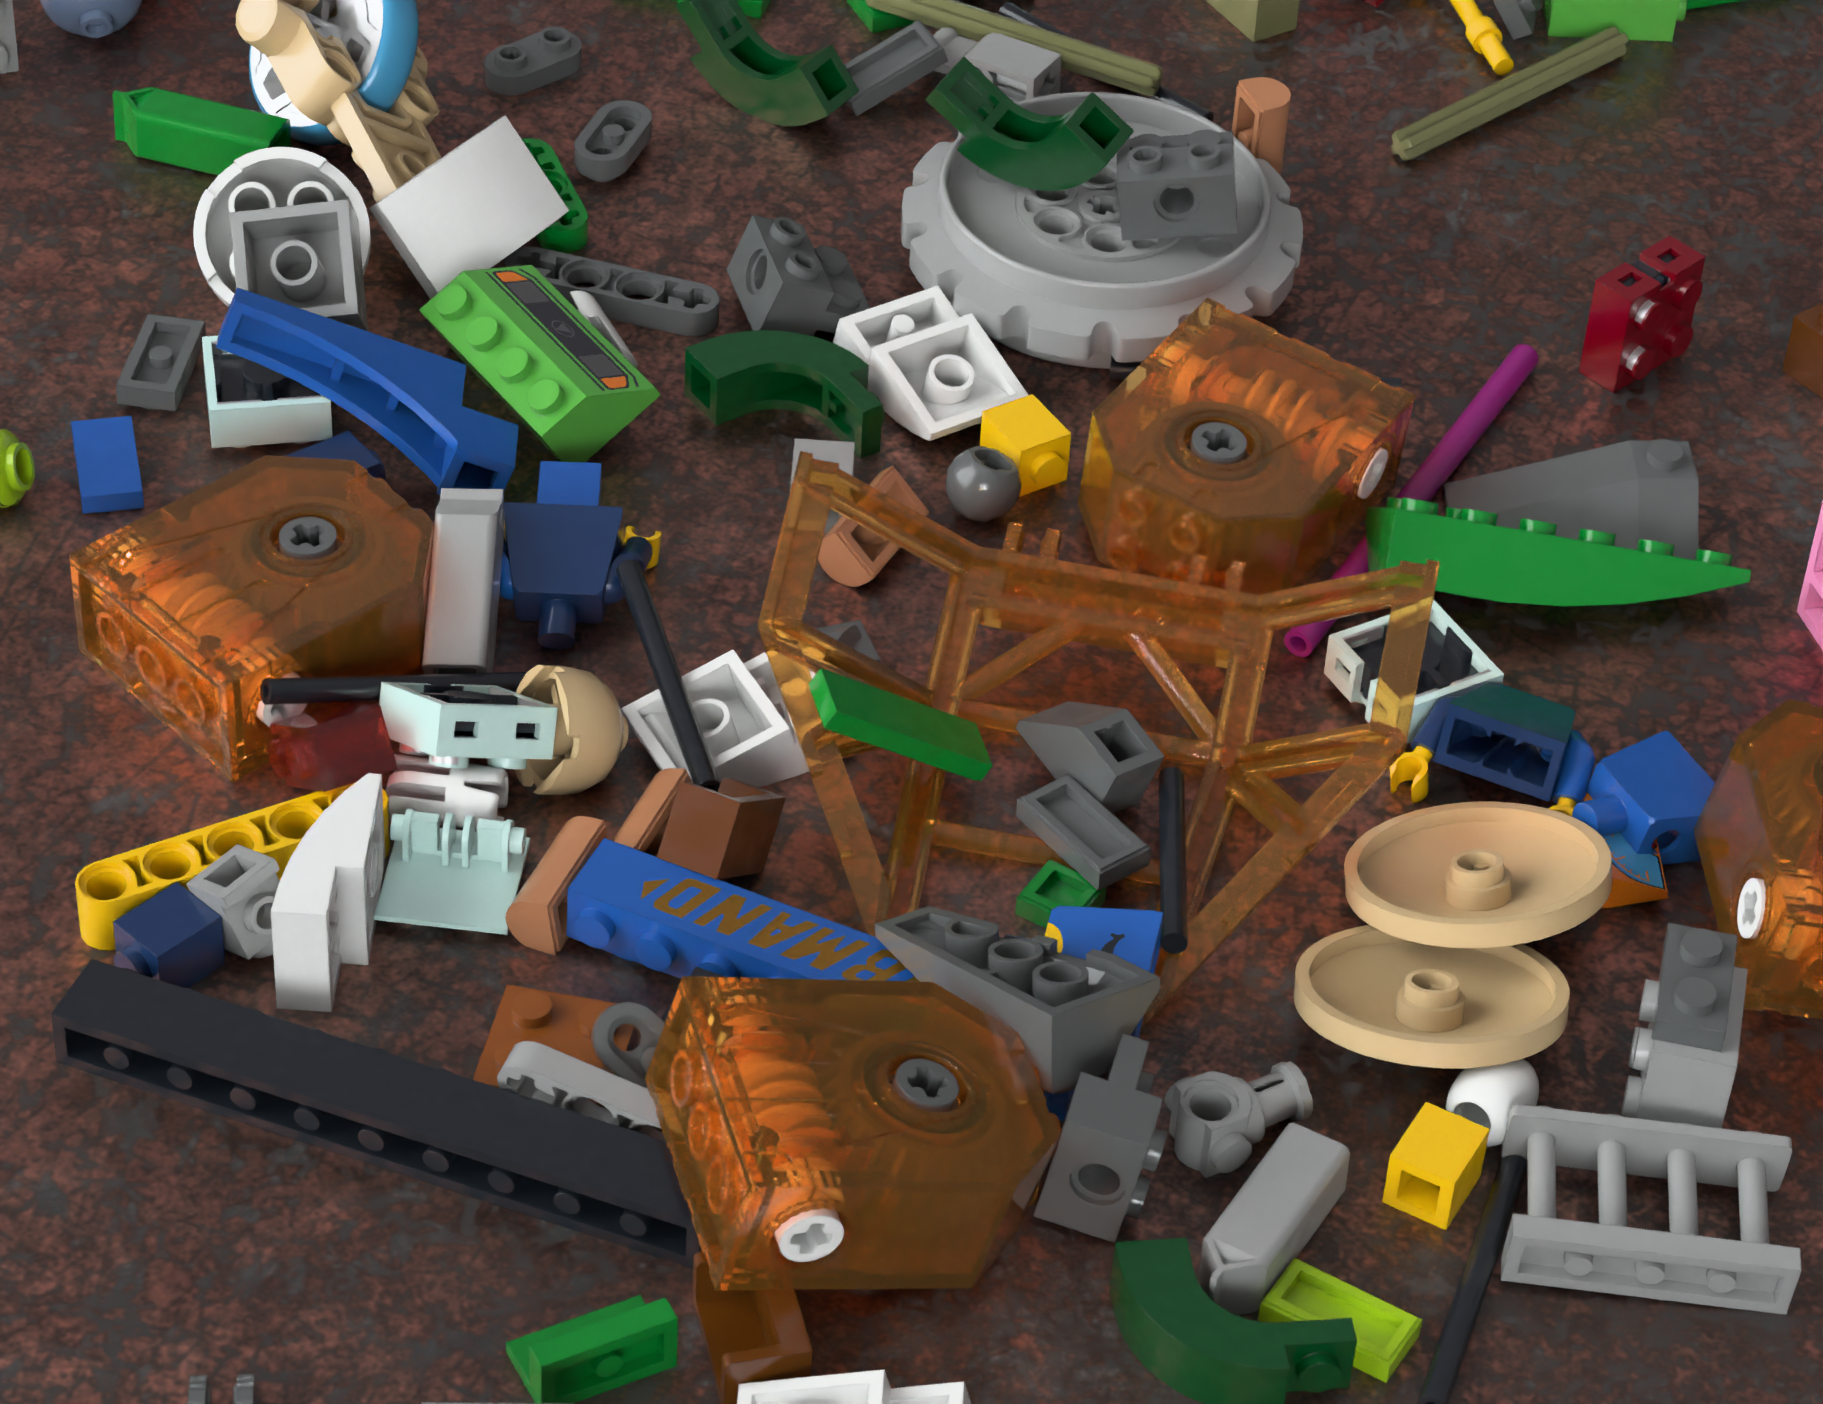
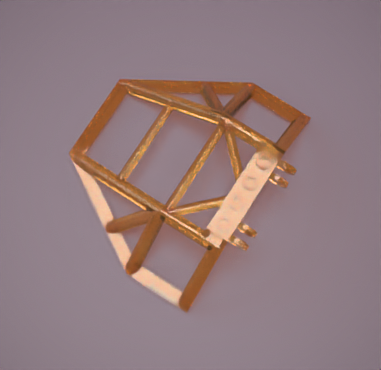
M800 451L757 626L761 642L866 932L869 935L875 937L876 923L919 909L932 845L1043 866L1050 859L1072 870L1074 869L1040 838L937 820L946 771L909 758L886 870L884 871L842 760L882 750V748L824 728L809 687V682L812 680L809 671L816 674L820 668L975 722L977 727L1020 734L1016 729L1018 722L1039 713L1038 711L976 700L1071 641L1130 651L1137 654L1199 740L1150 731L1145 732L1165 756L1163 760L1206 768L1185 825L1188 946L1183 952L1178 954L1168 953L1161 947L1154 974L1160 977V991L1145 1012L1143 1023L1146 1024L1406 751L1440 561L1427 559L1425 565L1400 560V565L1396 567L1260 595L1242 592L1246 562L1231 561L1225 576V589L1205 586L1209 571L1208 557L1205 555L1193 554L1187 582L1058 560L1062 531L1050 528L1047 529L1046 535L1042 538L1040 557L1021 554L1025 542L1024 524L1009 523L1002 550L981 547L844 472L839 468V463L817 460L813 458V453ZM830 509L950 574L925 686L803 623ZM1391 608L1370 723L1252 743L1274 631ZM978 623L988 627L1034 634L967 676ZM1172 659L1227 669L1217 720ZM1337 769L1302 806L1272 781ZM1235 802H1237L1274 835L1197 915ZM1150 858L1148 866L1121 880L1160 887V860ZM1160 898L1155 909L1160 912Z

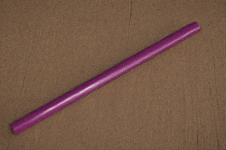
M1518 344L1512 349L1395 498L1431 501L1537 366L1539 357L1534 348L1527 344ZM1366 534L1285 635L1284 643L1292 654L1299 657L1310 655L1369 580Z

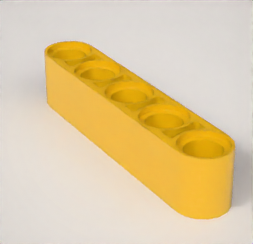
M358 780L335 785L85 866L77 874L75 880L79 927L82 939L87 945L98 950H116L113 927L115 920L176 882L190 891L186 883L237 844L274 858L280 868L276 872L280 880L290 857L305 833L322 812ZM382 788L386 858L390 851L389 802L386 791Z

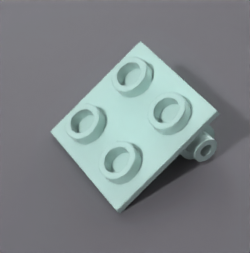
M407 808L405 815L394 813L390 826V839L395 841L375 909L374 920L507 935L509 928L506 923V912L517 896L530 845V838L526 837V828L514 827V820L510 819L499 821L479 818L477 832H475L474 815H466L463 830H457L454 813H446L443 828H440L439 814L417 812L415 809Z

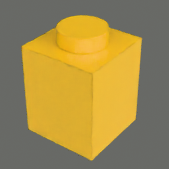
M1033 394L982 411L980 446L996 449L1014 461L1019 471L1022 485L1019 497L1067 480L1071 433Z
M1425 1102L1390 1154L1382 1203L1446 1230L1481 1177L1490 1129L1472 1122L1461 1115L1451 1113Z

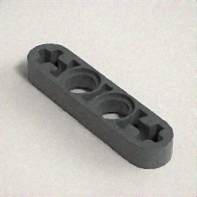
M538 247L518 248L505 259V267L533 265L576 309L577 307L570 292L585 291L591 294L607 318L611 320L692 337L707 335L713 332L719 324L720 297L715 289L703 283ZM581 283H587V284H594V285H596V286H595V287L582 288V287H575V286H573V285H575V284H581ZM635 295H642V296H648V297H651V298H649V299H643V300H636V299H630V298H627V297H628V296H635Z

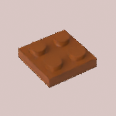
M507 984L473 1080L500 1088L497 1082V1075L513 1047L522 1041H533L546 1045L614 1074L595 1055L591 1044V1031L599 1014L609 1006L617 1003ZM627 1023L618 1026L613 1035L615 1045L622 1051L631 1050L634 1047L638 1034L636 1029ZM589 1099L596 1105L602 1108H606L604 1105L598 1103L597 1101Z

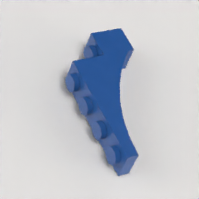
M238 287L236 288L220 328L216 348L251 360L289 377L333 401L362 420L397 447L437 486L438 495H441V488L505 490L515 468L519 425L462 406L466 364Z

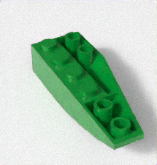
M1388 497L1386 508L1367 507L1366 512L1369 580L1488 601L1550 606L1631 604L1685 597L1750 582L1751 570L1732 567L1733 555L1697 549L1695 560L1674 557V544L1638 539L1636 550L1614 546L1616 534L1579 529L1578 540L1555 536L1557 524L1523 518L1520 519L1519 529L1496 526L1498 514L1467 508L1446 507L1445 517L1438 516V503L1410 498Z

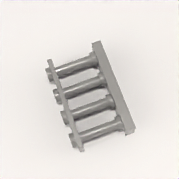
M1515 1104L1511 1107L1502 1142V1158L1508 1155H1520L1527 1159L1528 1215L1514 1213L1512 1215L1501 1255V1281L1787 1314L1802 1271L1800 1248L1770 1244L1767 1191L1775 1192L1781 1187L1792 1155V1139L1790 1137L1763 1134L1757 1131H1738L1697 1126L1682 1122L1672 1123L1630 1118L1616 1114L1605 1115L1555 1109L1548 1106ZM1556 1166L1598 1171L1599 1224L1557 1219ZM1626 1174L1668 1179L1670 1232L1628 1227ZM1697 1183L1738 1187L1741 1241L1699 1236Z

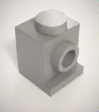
M239 844L235 845L196 875L186 885L192 894L222 916L225 950L248 960L251 957L264 958L273 954L270 911L280 882L276 874L280 868L274 858Z

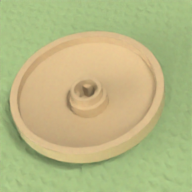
M1479 801L1444 804L1415 810L1389 819L1373 827L1356 840L1349 849L1344 862L1345 893L1348 904L1360 919L1377 930L1393 937L1419 944L1448 948L1512 946L1560 934L1593 916L1605 904L1612 890V857L1607 842L1596 830L1572 816L1555 810L1511 802Z
M1364 925L1334 933L1317 941L1305 950L1296 965L1294 1004L1302 1019L1313 1030L1333 1043L1359 1054L1388 1062L1448 1069L1488 1067L1514 1062L1532 1056L1552 1045L1564 1032L1568 1020L1570 988L1567 979L1553 962L1524 944L1495 948L1438 947L1406 941L1381 932L1370 925Z

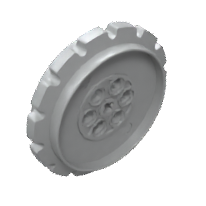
M1091 92L1051 94L1019 101L1016 104L1037 114L1057 116L1073 110ZM1094 92L1134 130L1128 139L1142 134H1155L1158 136L1187 135L1199 130L1228 132L1196 113L1169 103L1127 94ZM959 131L958 138L954 142H939L922 157L913 169L912 186L907 187L903 194L901 243L903 247L910 249L909 267L922 287L926 290L938 285L959 317L972 313L987 336L1024 354L1060 364L1110 369L1111 357L1116 362L1167 360L1175 351L1192 356L1229 342L1250 330L1252 316H1269L1282 304L1293 287L1294 272L1300 264L1303 223L1300 210L1289 206L1291 189L1281 175L1266 160L1255 158L1248 148L1234 136L1238 233L1122 241L1117 192V153L1101 171L1079 186L1057 191L1035 190L999 179L968 160L956 150L966 138ZM1175 185L1169 188L1180 189L1184 188V186Z

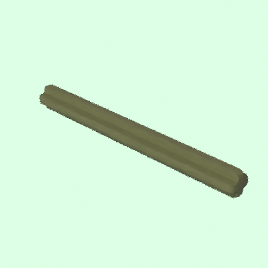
M866 0V4L869 7L913 21L920 20L922 24L938 29L951 28L958 35L978 42L984 36L991 33H999L1061 54L1062 69L1140 94L1154 96L1161 86L1163 76L1162 68L1159 65L955 0Z
M1609 27L1395 131L1392 134L1393 144L1390 146L1391 151L1394 155L1398 154L1403 161H1410L1622 57L1627 52L1625 43H1628V37L1625 33L1620 34L1616 27Z

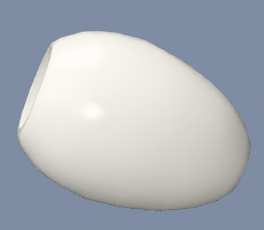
M1524 1059L1488 1067L1466 1068L1458 1075L1449 1090L1446 1110L1489 1128L1486 1147L1500 1145L1504 1140L1511 1107L1515 1104L1536 1106L1539 1096L1537 1074L1531 1064Z

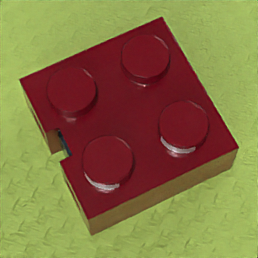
M1669 235L1641 252L1639 260L1630 265L1624 262L1596 279L1578 372L1614 394L1633 381L1643 379L1651 370L1670 358L1678 357L1684 353L1693 338V328H1691L1696 302L1703 290L1701 277L1706 256Z

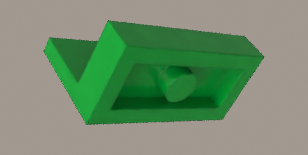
M641 1295L510 1340L506 1342V1352L535 1403L573 1404L677 1366L678 1317L666 1297L646 1304Z

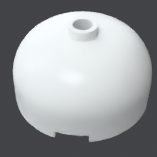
M292 147L264 148L235 159L234 163L218 175L208 189H205L195 214L194 247L201 271L208 285L218 298L229 307L236 291L230 212L345 199L349 200L358 218L364 275L369 261L371 234L367 209L358 189L354 187L340 170L328 163L326 158L303 149Z

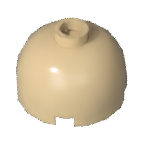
M537 665L526 672L516 693L557 707L558 711L553 758L527 759L525 769H515L518 780L523 786L531 787L535 783L537 789L533 793L542 795L581 793L604 780L618 760L619 754L625 748L628 740V723L622 714L613 691L602 679L589 671L556 665Z

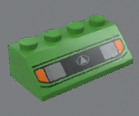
M533 265L462 271L419 309L449 348L559 462H586L661 395Z

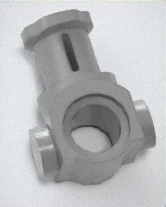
M1291 1061L1287 1063L1281 1062L1272 1066L1270 1074L1248 1083L1242 1078L1231 1077L1217 1071H1208L1195 1077H1185L1174 1083L1164 1098V1103L1171 1112L1169 1133L1174 1138V1152L1177 1158L1186 1166L1200 1171L1205 1179L1218 1173L1232 1172L1242 1166L1252 1152L1251 1145L1263 1139L1266 1127L1286 1119L1290 1121L1304 1120L1309 1118L1313 1111V1099L1307 1080L1301 1070Z

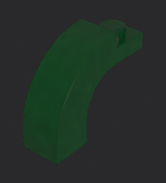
M681 0L676 4L677 9L702 49L690 59L714 90L739 110L771 124L800 126L830 115L859 92L858 87L832 44L808 55H789L773 48L757 34L736 0Z
M965 57L947 73L925 99L966 137L956 149L963 156L999 179L1035 190H1064L1087 182L1110 162L1134 132L1093 91L1073 110L1062 115L1047 116L1026 110L1009 99Z
M776 330L730 333L685 348L684 395L716 426L760 410H791L804 413L819 420L841 441L855 442L854 453L860 459L880 451L881 426L885 418L883 404L876 394L868 391L869 365L849 350L810 335Z
M1187 1237L1115 1242L1109 1290L1118 1327L1125 1342L1144 1367L1172 1389L1203 1404H1284L1286 1392H1323L1329 1389L1349 1388L1357 1345L1352 1318L1293 1322H1259L1242 1318L1217 1305L1203 1291L1194 1272Z

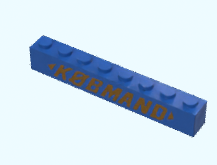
M606 838L601 841L568 888L566 936L686 981L695 967L725 977H731L745 983L751 998L765 1002L771 993L797 1000L802 1004L822 1010V1032L857 1045L871 1039L886 1036L913 1037L939 1044L958 1053L974 1064L990 1080L1000 1098L1021 1105L1028 1110L1037 1111L1061 1121L1065 1120L1075 1089L1065 1093L1044 1092L1039 1090L1030 1081L1007 1070L872 935L727 882L716 880Z

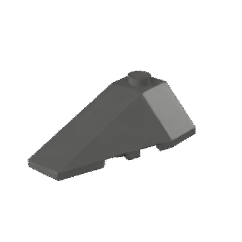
M1657 439L1654 441L1628 440L1443 485L1442 495L1445 510L1446 507L1467 508L1498 514L1496 526L1519 529L1521 518L1557 524L1555 536L1578 540L1579 529L1616 534L1614 546L1634 550L1637 548L1638 539L1674 544V557L1695 560L1696 550L1699 549V479L1689 441H1672L1668 439Z
M931 906L875 924V937L1007 1070L1035 1084L1039 1090L1048 1093H1065L1075 1089L1081 1072L1096 1077L1105 1074L1112 1065L1122 1033L1132 1034L1160 991V977L1114 954L1092 949L1086 954L1085 960L1057 952V939L1042 935H1036L1031 940L999 937V927L996 923Z

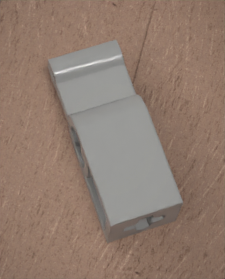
M941 28L933 35L944 48L948 58V62L936 68L935 71L947 75L965 57L1015 103L1035 97L1060 94L1061 54L999 33L987 34L979 42L959 36L951 28Z

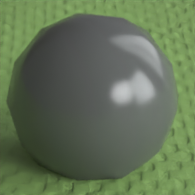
M983 446L973 447L956 456L947 469L945 479L946 492L953 508L967 519L981 522L1002 517L1009 512L1018 501L1022 486L1020 474L1014 461L996 449Z

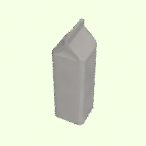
M441 488L440 501L435 511L422 663L425 674L493 673L505 530L504 489Z
M1296 1123L1287 1125L1203 1239L1199 1282L1203 1291L1217 1305L1237 1316L1249 1314L1260 1309L1262 1300L1294 1257H1298L1345 1191L1350 1151L1344 1144Z

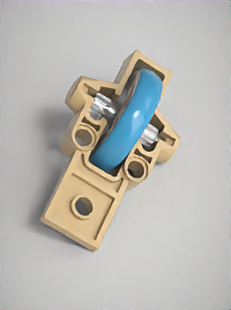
M241 0L236 13V27L242 39L250 44L249 75L255 99L262 113L290 119L291 138L318 146L338 145L341 143L351 146L353 149L351 153L352 158L366 173L374 188L372 195L376 202L442 158L426 130L428 125L439 115V108L425 83L428 68L427 59L422 50L417 46L419 19L416 0Z

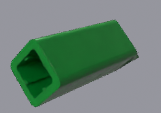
M147 87L129 92L117 90L113 92L115 140L126 142L136 157L218 176L227 167L232 165L235 159L247 153L271 147H291L290 119L155 87Z

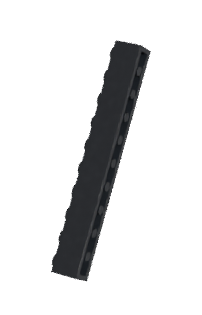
M91 959L51 1013L57 1063L692 1269L694 1255L701 1251L711 1250L732 1212L733 1180L727 1169V1161L707 1152L682 1147L651 1137L638 1130H629L585 1116L575 1110L563 1109L519 1095L509 1089H500L456 1075L446 1069L434 1068L390 1054L380 1048H371L327 1034L317 1028H308L264 1014L254 1008H245L204 995L191 988H182L141 975L128 968H119Z

